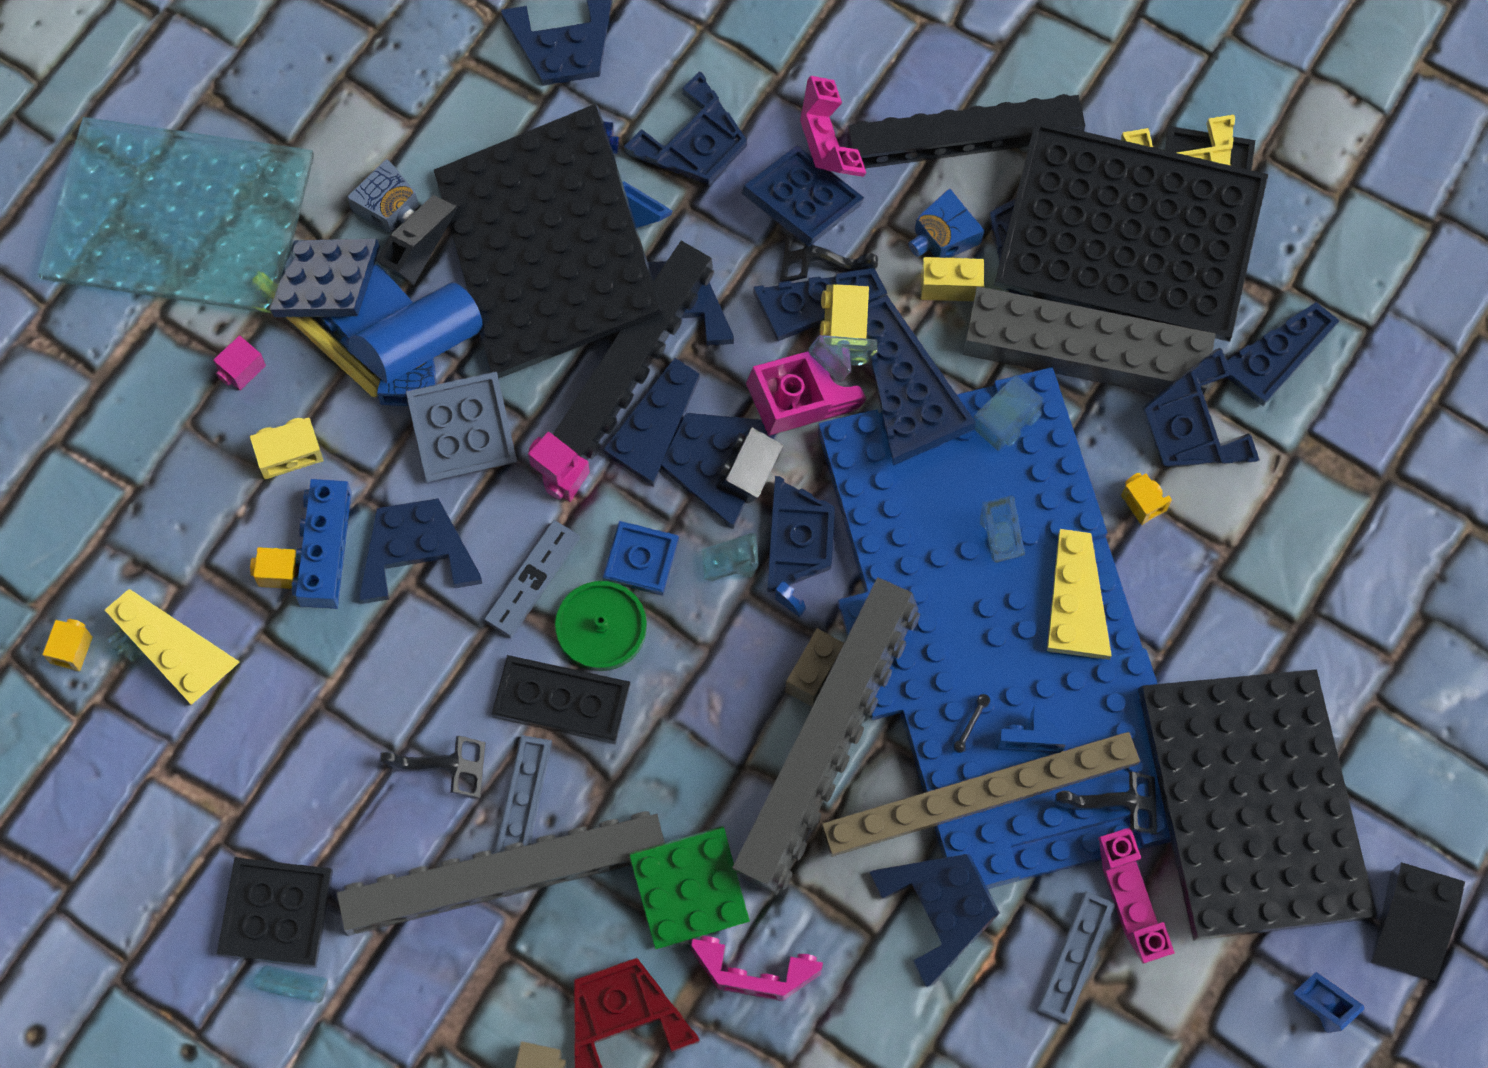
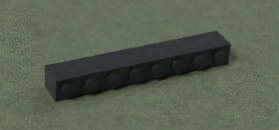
M1062 94L1054 98L1042 100L1032 98L1026 102L1019 103L1002 102L997 106H973L959 111L948 109L936 114L926 115L918 113L911 117H888L876 122L859 121L853 125H848L847 144L848 148L859 150L866 169L1029 147L1036 120L1084 131L1086 125L1079 95L1069 96Z
M682 240L679 242L654 280L664 314L621 330L553 433L555 437L575 451L578 456L585 460H592L597 455L601 447L600 440L605 433L610 434L617 423V418L615 417L621 408L625 410L631 403L634 396L632 393L638 383L640 385L643 384L650 372L648 367L654 358L658 360L666 348L665 341L670 334L675 335L682 324L681 317L686 309L690 311L694 307L698 299L697 292L701 286H707L711 281L714 270L710 256Z

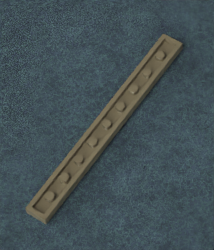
M1126 732L822 823V829L831 857L1133 767L1140 763V759L1130 732Z

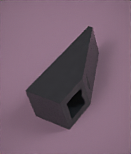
M433 195L389 236L376 262L391 274L414 285L458 207Z

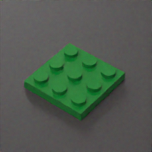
M723 826L629 853L655 949L750 922L737 872L732 868L734 861Z

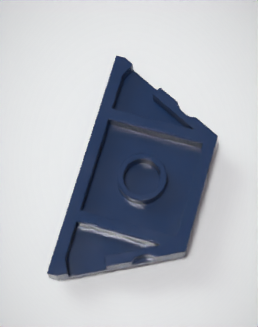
M775 476L767 592L776 591V588L782 581H785L790 586L828 571L832 566L835 506L824 500L814 498L811 493L802 488L798 490L784 482L785 479L780 476Z

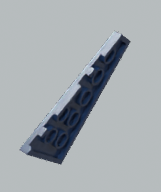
M888 295L868 303L866 340L893 465L975 430V420Z

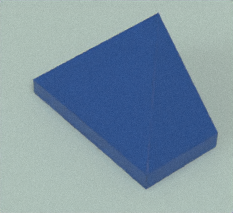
M625 181L622 182L637 228L659 222L671 216V209Z

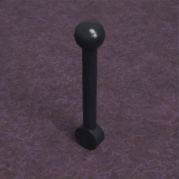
M981 694L978 697L977 707L960 740L956 741L953 745L957 753L965 751L967 738L983 708L988 707L990 703L988 695Z

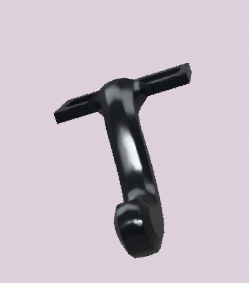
M789 234L786 235L780 282L807 278L809 263L816 260L824 261L839 270L851 272L870 268L876 269L879 259L873 253L864 254L857 259L845 258L826 248L813 244L810 247L805 244L802 249L791 251L792 241L797 237ZM802 262L800 274L787 277L789 266L793 263Z
M456 736L455 752L451 755L405 757L386 751L380 753L379 763L390 769L400 771L446 770L452 775L450 793L479 799L486 742ZM463 742L477 745L476 762L463 759ZM460 773L469 774L474 777L473 793L459 789Z
M1129 772V790L1126 792L1077 795L1070 791H1060L1055 794V803L1068 809L1092 810L1123 807L1130 812L1131 830L1151 835L1157 834L1155 777ZM1137 778L1147 781L1148 797L1140 796L1137 793ZM1138 809L1148 812L1149 829L1138 825Z

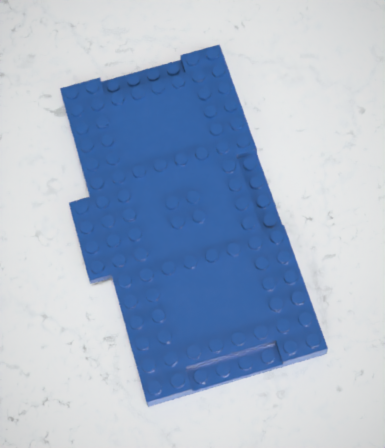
M1053 367L996 380L993 386L957 394L975 420L976 429L896 465H893L882 412H878V409L818 423V436L865 592L838 599V607L847 637L877 577L912 592L918 607V613H920L916 627L913 631L908 630L904 638L906 646L899 659L894 658L889 668L892 670V674L885 687L880 686L876 695L878 703L870 717L871 720L901 714L923 792L926 793L1056 754L1052 752L997 749L998 735L1001 728L1006 729L1008 725L1025 726V730H1030V713L1034 706L1066 738V746L1063 751L1130 732L1140 759V763L1133 767L934 826L943 858L970 854L988 889L1102 860L1099 837L1129 828L1130 812L1123 807L1092 810L1068 809L1055 803V794L1060 791H1070L1077 795L1126 792L1129 790V772L1155 777L1157 834L1151 835L1132 830L1138 850L1171 842L1138 689L1141 686L1158 683L1147 650L1142 647L1106 539L1108 532ZM1060 529L1092 534L1112 655L1110 660L1047 651L1058 533ZM981 694L988 695L990 703L988 707L983 708L967 738L965 751L957 753L953 745L956 741L960 740L977 707L978 697ZM1137 778V793L1140 796L1148 797L1147 781ZM1138 809V825L1149 829L1148 812Z

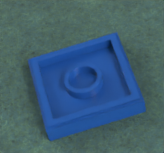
M619 521L603 574V581H610L622 586L663 596L678 545L679 535Z

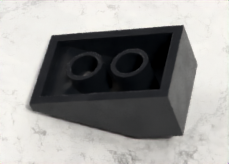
M1403 862L1391 870L1371 963L1436 982L1458 917L1465 881Z

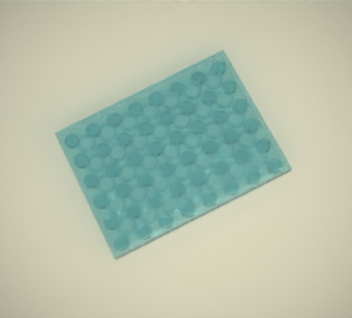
M83 117L38 276L41 280L272 314L270 308L292 247L314 160L313 150Z

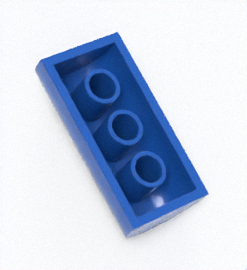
M448 283L351 336L348 349L351 354L388 384L479 333L483 328L482 318L471 295L462 286L456 283Z

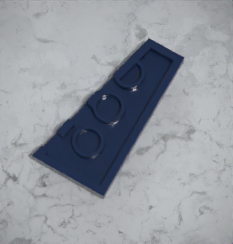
M875 268L838 273L835 277L821 279L818 276L808 278V281L791 283V281L778 283L777 286L764 287V285L753 287V293L777 341L821 324V321H825V309L821 306V297L827 285L869 286L868 303L887 295V291Z
M1315 302L1287 320L1285 324L1276 330H1271L1251 346H1246L1229 360L1226 359L1231 374L1226 378L1264 407L1332 332L1340 320Z
M674 358L604 448V454L654 487L661 464L678 431L680 421L687 410L700 379V374Z

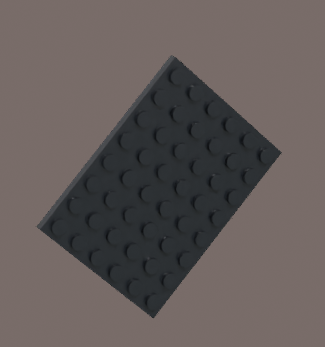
M596 103L434 169L441 198L458 207L449 226L468 293L475 301L481 314L483 328L480 330V335L491 373L497 372L498 379L664 314L604 122Z
M1036 120L994 286L1094 310L1215 333V339L1230 342L1268 174Z
M1317 669L1143 685L1138 689L1193 941L1368 920L1377 917Z

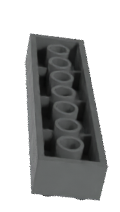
M977 286L963 355L1035 370L1053 367L1055 374L1160 394L1213 352L1216 334ZM1207 384L1201 386L1203 395L1207 389Z

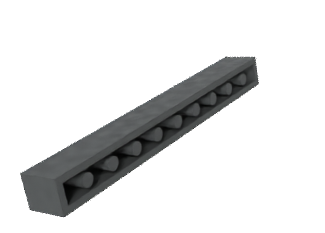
M649 811L633 814L631 820L619 823L618 819H611L601 822L599 824L600 828L587 831L586 827H579L569 830L568 836L555 838V835H546L537 838L535 844L524 846L523 843H514L505 846V851L492 854L490 850L481 851L473 854V859L460 862L459 858L449 859L441 862V867L428 870L427 866L416 867L408 871L409 875L396 878L395 874L378 877L376 879L377 883L365 886L363 882L348 884L344 886L345 891L337 892L344 930L348 936L632 866L629 853L665 843L658 814L650 815Z

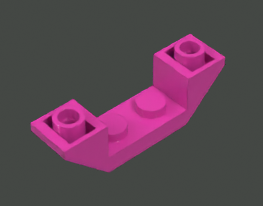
M810 76L807 80L800 122L815 167L864 177L866 170L859 150L839 146L830 120V116L842 104L835 81Z
M1129 827L1099 837L1103 873L1113 901L1116 903L1115 907L1124 933L1142 964L1175 954L1164 922H1157L1136 861L1141 859V855L1132 830Z
M700 936V940H692V953L718 990L784 1001L821 975L823 962H818L816 956L809 954H797V958L790 957L786 983L780 982V977L772 974H760V978L747 976V971L739 968H728L727 972L721 971L725 945L719 944L720 940L718 938L710 936Z

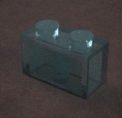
M1015 375L974 415L973 419L976 422L975 431L997 451L1005 444L1011 446L1021 435L1020 430L1026 424L1029 426L1033 425L1041 416L1040 408L1043 398Z

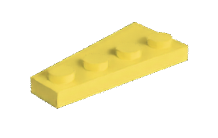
M1060 529L1058 533L1047 651L1110 660L1112 655L1092 534Z
M128 589L105 609V612L191 705L240 663L131 589Z

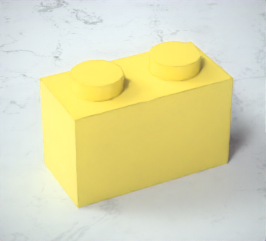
M924 257L921 300L974 301L977 286L984 287V259Z
M835 284L826 286V290L822 292L821 306L825 309V321H821L820 338L824 339L823 345L866 347L869 286Z
M309 417L305 419H292L286 425L277 428H263L250 436L259 468L265 480L324 461Z

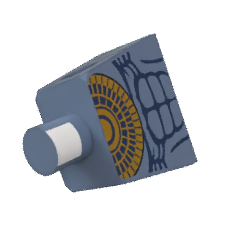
M387 159L347 196L352 212L387 232H392L401 223L403 224L416 212L414 210L419 205L414 189Z

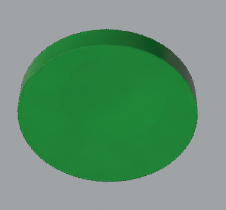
M594 581L577 587L565 597L556 615L555 628L558 643L564 654L572 662L592 671H610L624 666L639 653L646 638L647 620L641 602L629 589L610 581Z

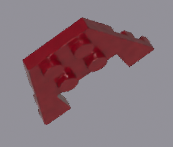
M638 958L574 980L575 1068H602L595 1043L656 1021H661L671 1053L700 1043L698 1035L691 1029L681 1013L670 1002Z

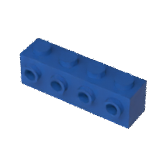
M311 479L310 488L304 490L303 506L307 508L306 519L301 518L299 528L300 537H303L302 548H297L296 566H300L299 575L294 577L292 582V595L296 596L300 607L338 609L352 495L348 481Z

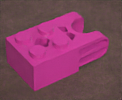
M835 346L813 353L807 351L753 366L746 385L768 436L855 411L865 403L867 398L860 386H839L830 377V374L840 370L846 361L847 353L842 346Z

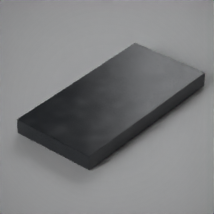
M507 655L492 717L616 744L631 684L630 681Z

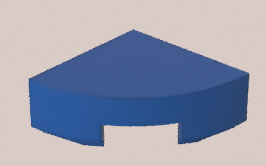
M782 581L776 588L775 600L800 618L806 610L803 600L795 598L792 595L795 590L785 581Z

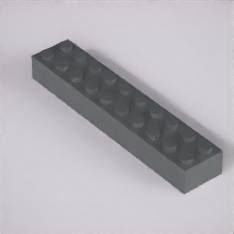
M877 577L732 867L743 879L775 895H778L780 889L785 890L792 877L790 868L795 859L800 860L807 846L804 840L809 830L814 831L821 818L819 810L823 802H828L834 793L836 786L833 784L838 772L843 773L850 759L847 753L852 743L857 744L864 731V727L861 725L866 715L871 716L876 708L878 690L880 686L885 687L892 674V670L889 668L894 658L899 659L906 646L904 638L908 630L913 631L918 623L920 613H918V607L912 592Z

